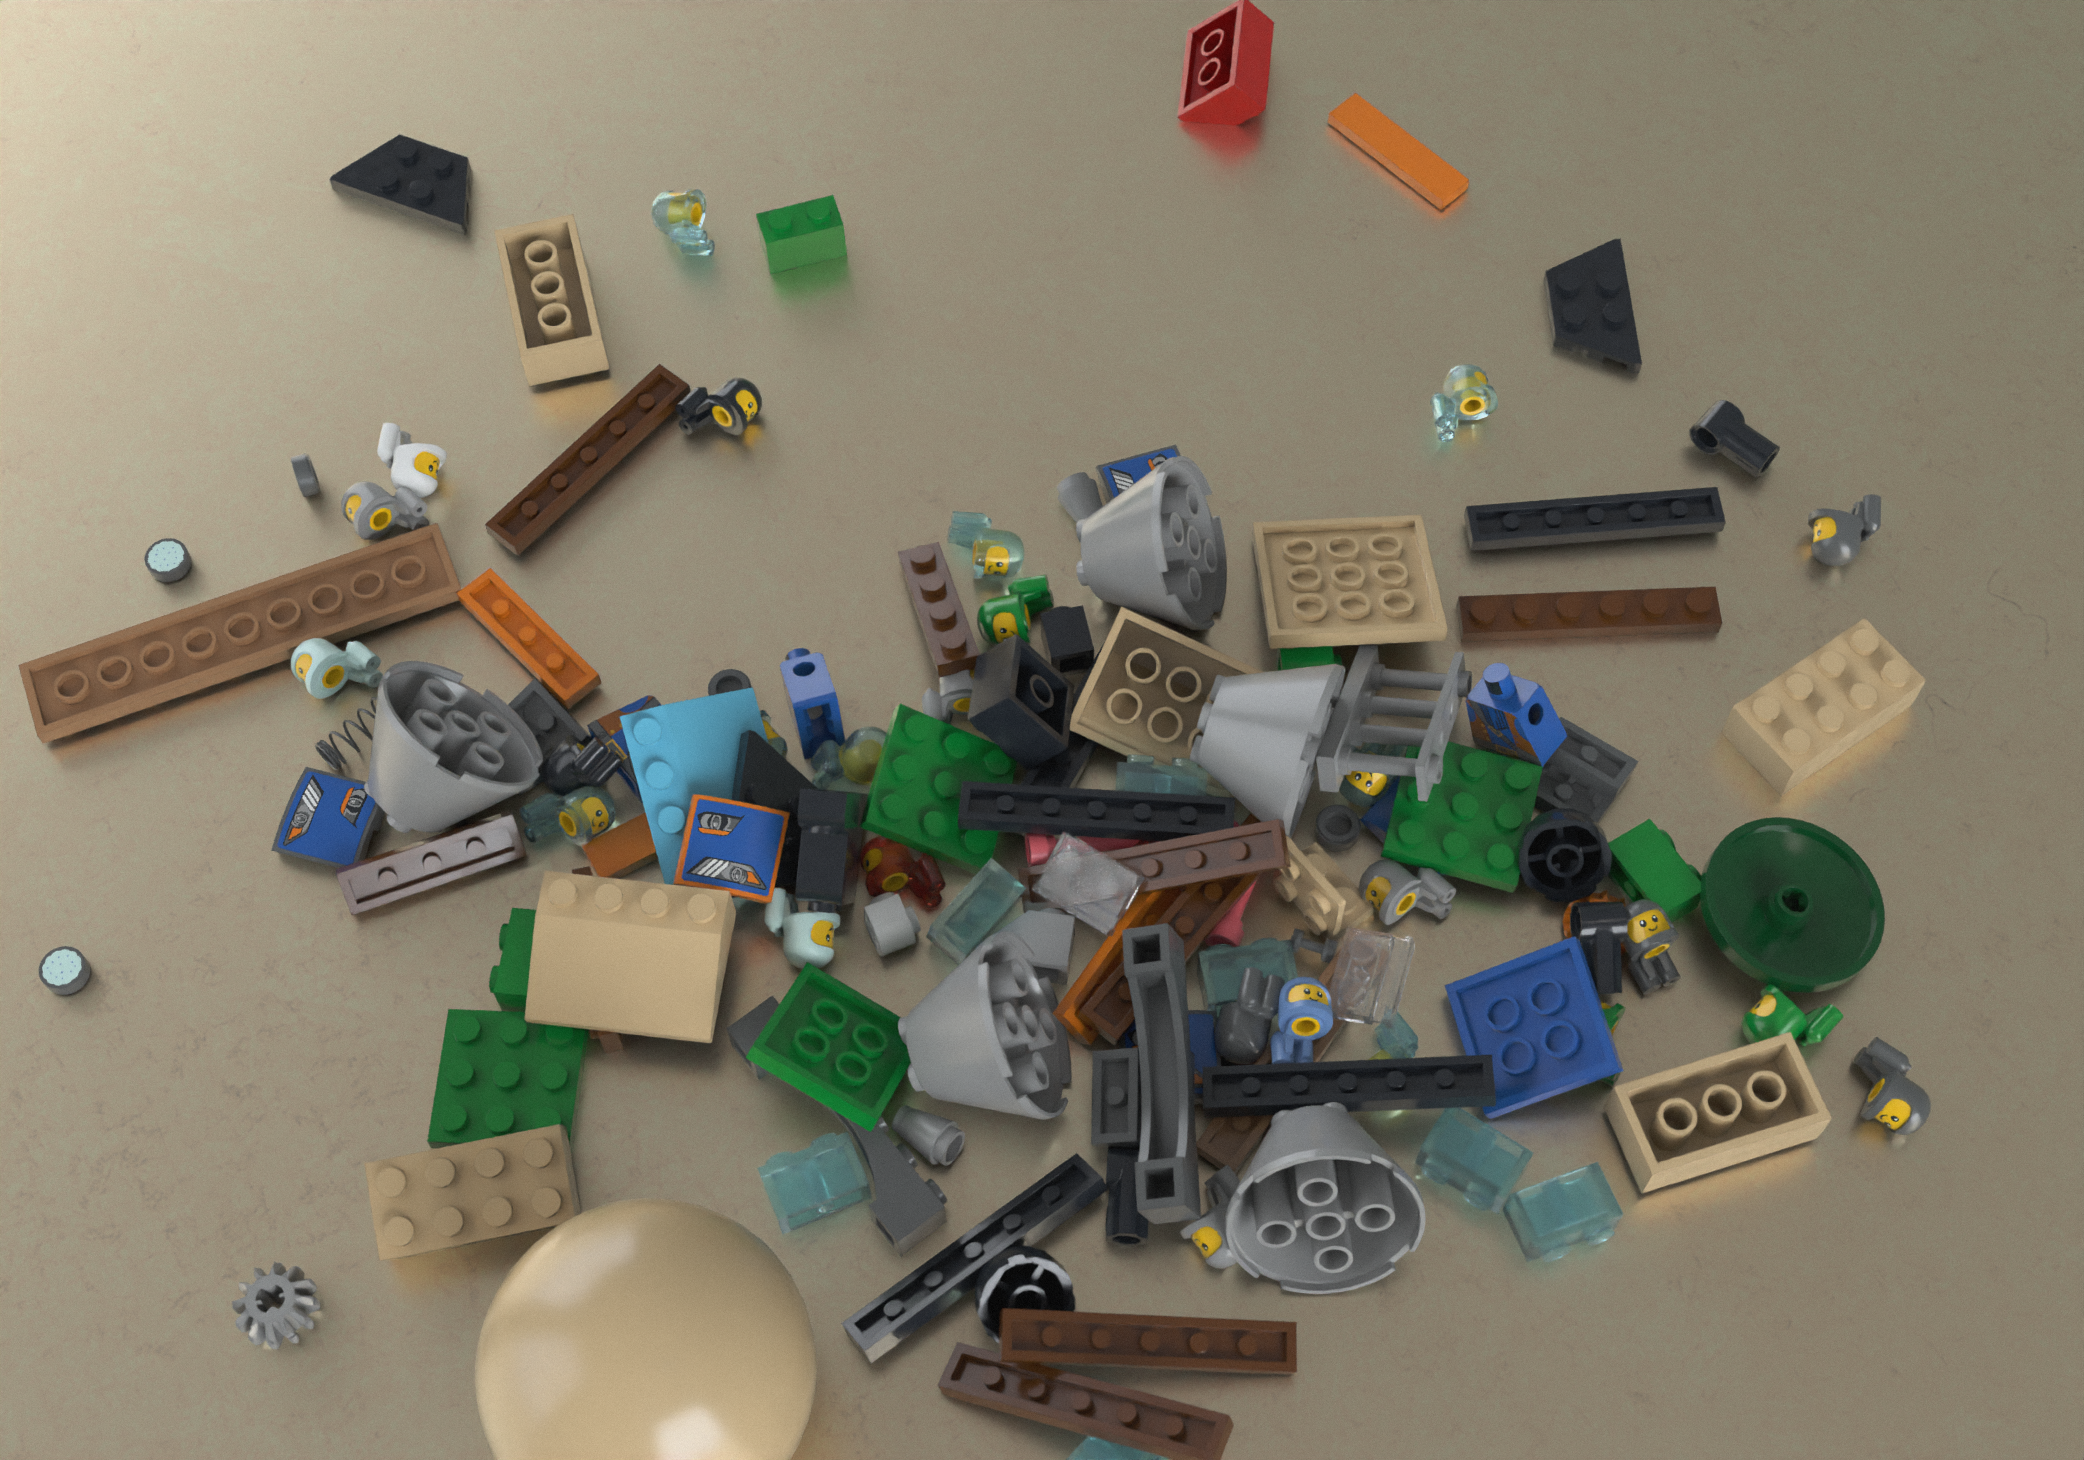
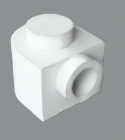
M892 892L881 894L875 897L868 906L864 907L866 929L881 957L916 943L915 933L921 931L918 918L912 906L904 908L898 894L895 895Z

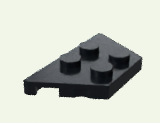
M399 134L333 174L329 179L335 191L463 235L468 231L466 206H469L467 186L470 183L471 171L468 157Z
M1613 239L1546 270L1543 283L1553 346L1570 352H1581L1587 358L1602 362L1604 357L1626 364L1627 372L1639 373L1642 360L1621 239Z
M748 730L742 733L740 738L731 800L790 813L774 888L795 884L801 841V826L798 825L800 789L818 788L755 731Z

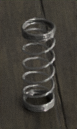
M372 697L371 706L375 713L376 708L373 701L377 700V697ZM363 708L357 709V717L362 727L351 720L343 721V728L349 740L336 731H330L329 739L333 748L324 740L315 743L318 753L334 770L342 768L341 762L347 764V761L334 743L332 734L339 736L357 752H360L361 750L346 727V722L358 728L372 741L373 736L360 716V711H363L375 719V715Z

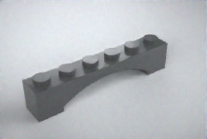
M1168 923L1122 930L1124 973L1128 978L1132 998L1141 1074V1141L1138 1162H1135L1137 1211L1153 1224L1201 1219L1184 941Z
M773 996L727 1028L732 1047L759 1080L766 1074L778 1078L746 1059L752 1045L779 1006V1003ZM824 1105L846 1127L863 1153L870 1168L876 1190V1200L869 1205L871 1220L900 1257H902L947 1222L944 1206L947 1203V1198L932 1179L924 1182L914 1170L918 1163L903 1143L897 1146L892 1143L885 1134L889 1131V1128L881 1116L872 1131L869 1132Z

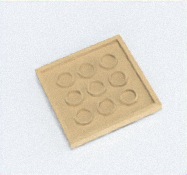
M1422 515L1253 522L1252 538L1270 649L1446 641L1448 627Z

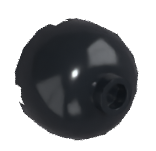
M1555 808L1539 814L1526 825L1519 840L1518 865L1525 884L1531 889L1533 887L1537 892L1544 894L1546 899L1554 902H1574L1590 896L1597 890L1596 885L1602 881L1604 876H1608L1611 870L1612 853L1603 829L1588 814L1572 808Z
M1030 1246L1009 1248L993 1256L980 1271L975 1284L976 1312L987 1334L997 1343H999L1000 1310L1003 1308L1072 1312L1076 1308L1073 1285L1063 1265L1045 1250Z

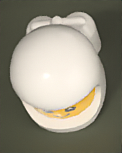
M383 423L377 453L381 460L387 464V467L392 468L391 481L395 489L407 487L419 498L431 495L438 485V470L446 462V451L433 444L412 443L410 440L411 435L400 431L399 425Z

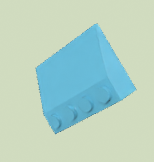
M753 687L664 704L619 716L665 884L674 885L692 795L698 794L731 800L741 734L748 730L755 731L768 743Z

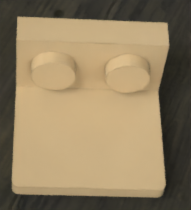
M1286 836L1291 867L1274 870L1273 884L1285 901L1290 902L1292 900L1303 912V919L1313 933L1316 935L1322 934L1326 939L1337 941L1373 914L1374 906L1361 897L1358 887L1316 841L1301 851Z

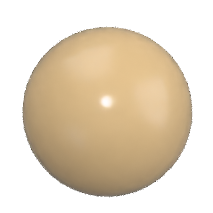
M638 1198L609 1203L582 1212L547 1233L533 1244L512 1267L499 1287L485 1317L475 1359V1395L480 1423L495 1460H790L800 1443L808 1423L815 1395L817 1358L814 1332L805 1301L791 1274L775 1253L742 1224L704 1206L674 1199Z

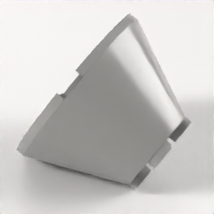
M1185 456L1167 459L1088 518L1080 519L1076 525V532L1081 543L1082 560L1078 561L1076 570L1080 584L1082 586L1089 585L1096 597L1103 601L1188 629L1203 630L1209 629L1215 624L1214 620H1211L1213 613L1222 611L1226 593L1227 561L1220 515L1211 516L1205 497L1212 494L1211 488L1200 468L1191 459Z
M406 661L397 663L387 670L378 687L369 776L364 784V790L388 814V823L403 833H408L411 829L431 833L441 832L443 829L529 788L540 775L538 767L543 762L542 752L535 736L521 717L502 699L488 689L482 695L460 682L464 676L463 674L428 662Z
M1330 664L1230 677L1218 674L1209 699L1214 701V704L1205 702L1199 716L1197 728L1201 729L1204 735L1203 737L1199 735L1196 737L1190 761L1198 763L1261 822L1276 819L1284 821L1285 833L1290 839L1301 816L1316 773L1313 769L1316 754L1340 696L1345 675L1344 666Z
M1002 931L989 936L909 1012L908 1016L899 1019L898 1029L902 1041L908 1048L911 1064L908 1067V1077L915 1091L925 1090L931 1097L938 1100L1046 1120L1059 1116L1067 1106L1068 1099H1061L1063 1084L1071 1082L1070 1049L1066 1028L1052 1014L1059 1003L1047 974L1038 977L1028 959L1034 957L1035 953L1017 934L1010 931Z
M1330 1102L1323 1106H1306L1292 1111L1283 1110L1272 1117L1271 1128L1230 1200L1225 1217L1227 1243L1234 1258L1241 1267L1255 1278H1258L1260 1276L1259 1273L1269 1278L1280 1281L1281 1289L1287 1291L1329 1294L1354 1290L1369 1285L1396 1270L1395 1262L1408 1250L1414 1253L1423 1237L1426 1217L1421 1193L1411 1177L1348 1114L1347 1108L1344 1105Z

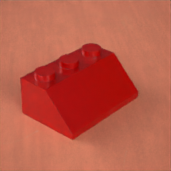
M1237 0L1187 31L1177 118L1181 121L1238 126L1266 110L1274 22L1249 0Z

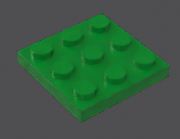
M899 704L892 713L859 827L981 877L989 870L999 831L958 828L962 781L1012 784L1017 761L1007 756L997 744L903 704Z
M1448 741L1443 755L1441 782L1433 784L1427 802L1418 801L1416 777H1399L1380 857L1420 868H1431L1438 873L1513 893L1517 887L1520 875L1518 865L1519 840L1526 825L1532 819L1543 767ZM1407 746L1404 758L1417 759L1421 747Z
M808 962L746 1056V1059L869 1132L874 1128L911 1064L907 1045L902 1041L899 1034L898 1021L901 1018L900 1016Z
M448 1009L427 1139L431 1148H442L560 1124L567 1128L570 1152L572 1154L589 1029L529 1023L525 1021V1012Z

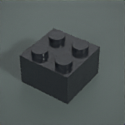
M1015 634L977 656L968 720L979 732H983L996 743L1007 756L1013 758L1026 770H1029L1068 749L1075 685L1020 636Z

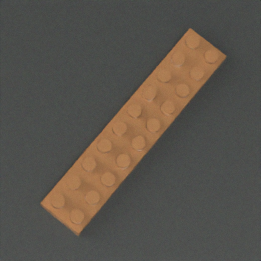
M438 523L25 662L18 666L38 738L44 744L290 659L294 650L303 641L308 639L320 638L334 644L458 601L457 592L461 590V586Z

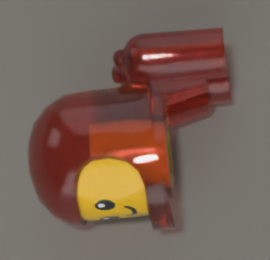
M880 835L870 839L864 845L860 853V865L867 875L865 886L870 896L877 897L888 892L896 895L909 888L917 898H922L927 908H934L942 902L943 898L940 891L945 888L946 883L933 856L923 853L918 861H915L907 846Z

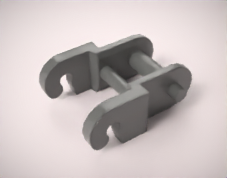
M1294 929L1290 939L1289 951L1298 953L1301 947L1320 953L1321 961L1331 962L1336 954L1339 942L1327 939L1325 944L1305 939L1304 931Z

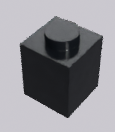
M1083 605L1076 607L1060 606L1049 612L1040 613L1041 638L1047 661L1063 676L1086 673L1094 661V647Z

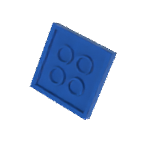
M1575 936L1445 985L1466 1056L1492 1055L1496 1106L1482 1107L1484 1115L1490 1119L1624 1071L1581 943Z

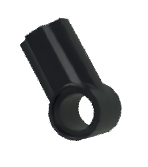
M1726 400L1716 401L1689 430L1691 441L1700 451L1710 455L1720 452L1755 477H1760L1769 468L1780 450L1779 446L1745 424L1744 416L1739 408Z
M1621 901L1573 903L1570 913L1572 937L1575 936L1581 943L1597 993H1622L1621 943L1625 941L1627 935V913L1624 904Z
M1108 1147L1106 1187L1107 1191H1109L1106 1210V1241L1115 1243L1118 1246L1127 1247L1147 1244L1148 1219L1137 1211L1135 1162H1138L1140 1149Z

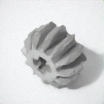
M274 1262L269 1275H266L261 1268H254L256 1281L252 1285L248 1282H239V1290L246 1297L232 1302L233 1310L241 1314L235 1321V1324L242 1333L249 1332L248 1339L253 1344L260 1345L266 1340L272 1349H279L284 1336L292 1343H299V1334L296 1330L301 1326L305 1329H314V1322L307 1314L321 1309L320 1302L316 1297H312L317 1291V1286L312 1279H304L305 1273L301 1268L293 1266L286 1272V1268L282 1263ZM274 1302L277 1304L283 1303V1305L279 1309L276 1307H271V1305Z

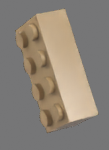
M574 214L494 230L520 358L529 386L610 369Z
M1863 618L1734 705L1722 729V733L1782 796L1911 707L1926 679Z
M1791 1032L1614 1086L1604 1105L1606 1114L1641 1194L1817 1139L1832 1119Z
M560 1124L364 1163L379 1261H390L554 1228L581 1213L567 1128Z

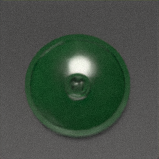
M1772 817L1754 820L1730 832L1714 849L1704 866L1700 880L1701 893L1699 898L1708 931L1720 950L1731 962L1746 974L1764 984L1770 983L1778 989L1800 993L1830 990L1856 976L1872 959L1881 943L1885 925V910L1880 889L1872 872L1854 849L1822 827L1793 818Z

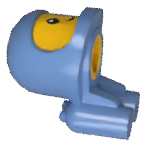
M1298 977L1288 981L1282 987L1278 1002V1025L1280 1031H1276L1270 1039L1272 1064L1313 1062L1312 1041L1325 1036L1333 1026L1331 998L1328 989L1319 980L1312 977Z

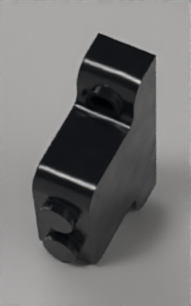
M800 789L798 825L801 826V841L796 880V900L808 901V911L835 913V911H842V905L854 902L858 882L863 830H865L859 827L869 794L824 789Z

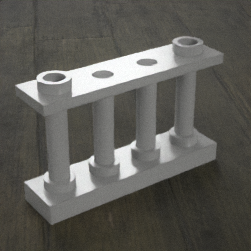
M1360 645L1316 754L1320 791L1338 793L1344 775H1350L1352 771L1416 777L1418 801L1427 802L1433 784L1441 782L1443 755L1463 697L1467 698L1472 689V672L1465 671L1464 653L1455 652L1448 674L1385 669L1384 664H1379L1377 646ZM1384 686L1441 691L1438 701L1375 696L1376 691L1382 690ZM1373 714L1431 719L1428 730L1364 724L1366 718H1372ZM1363 742L1421 747L1417 759L1354 753L1355 746H1361Z

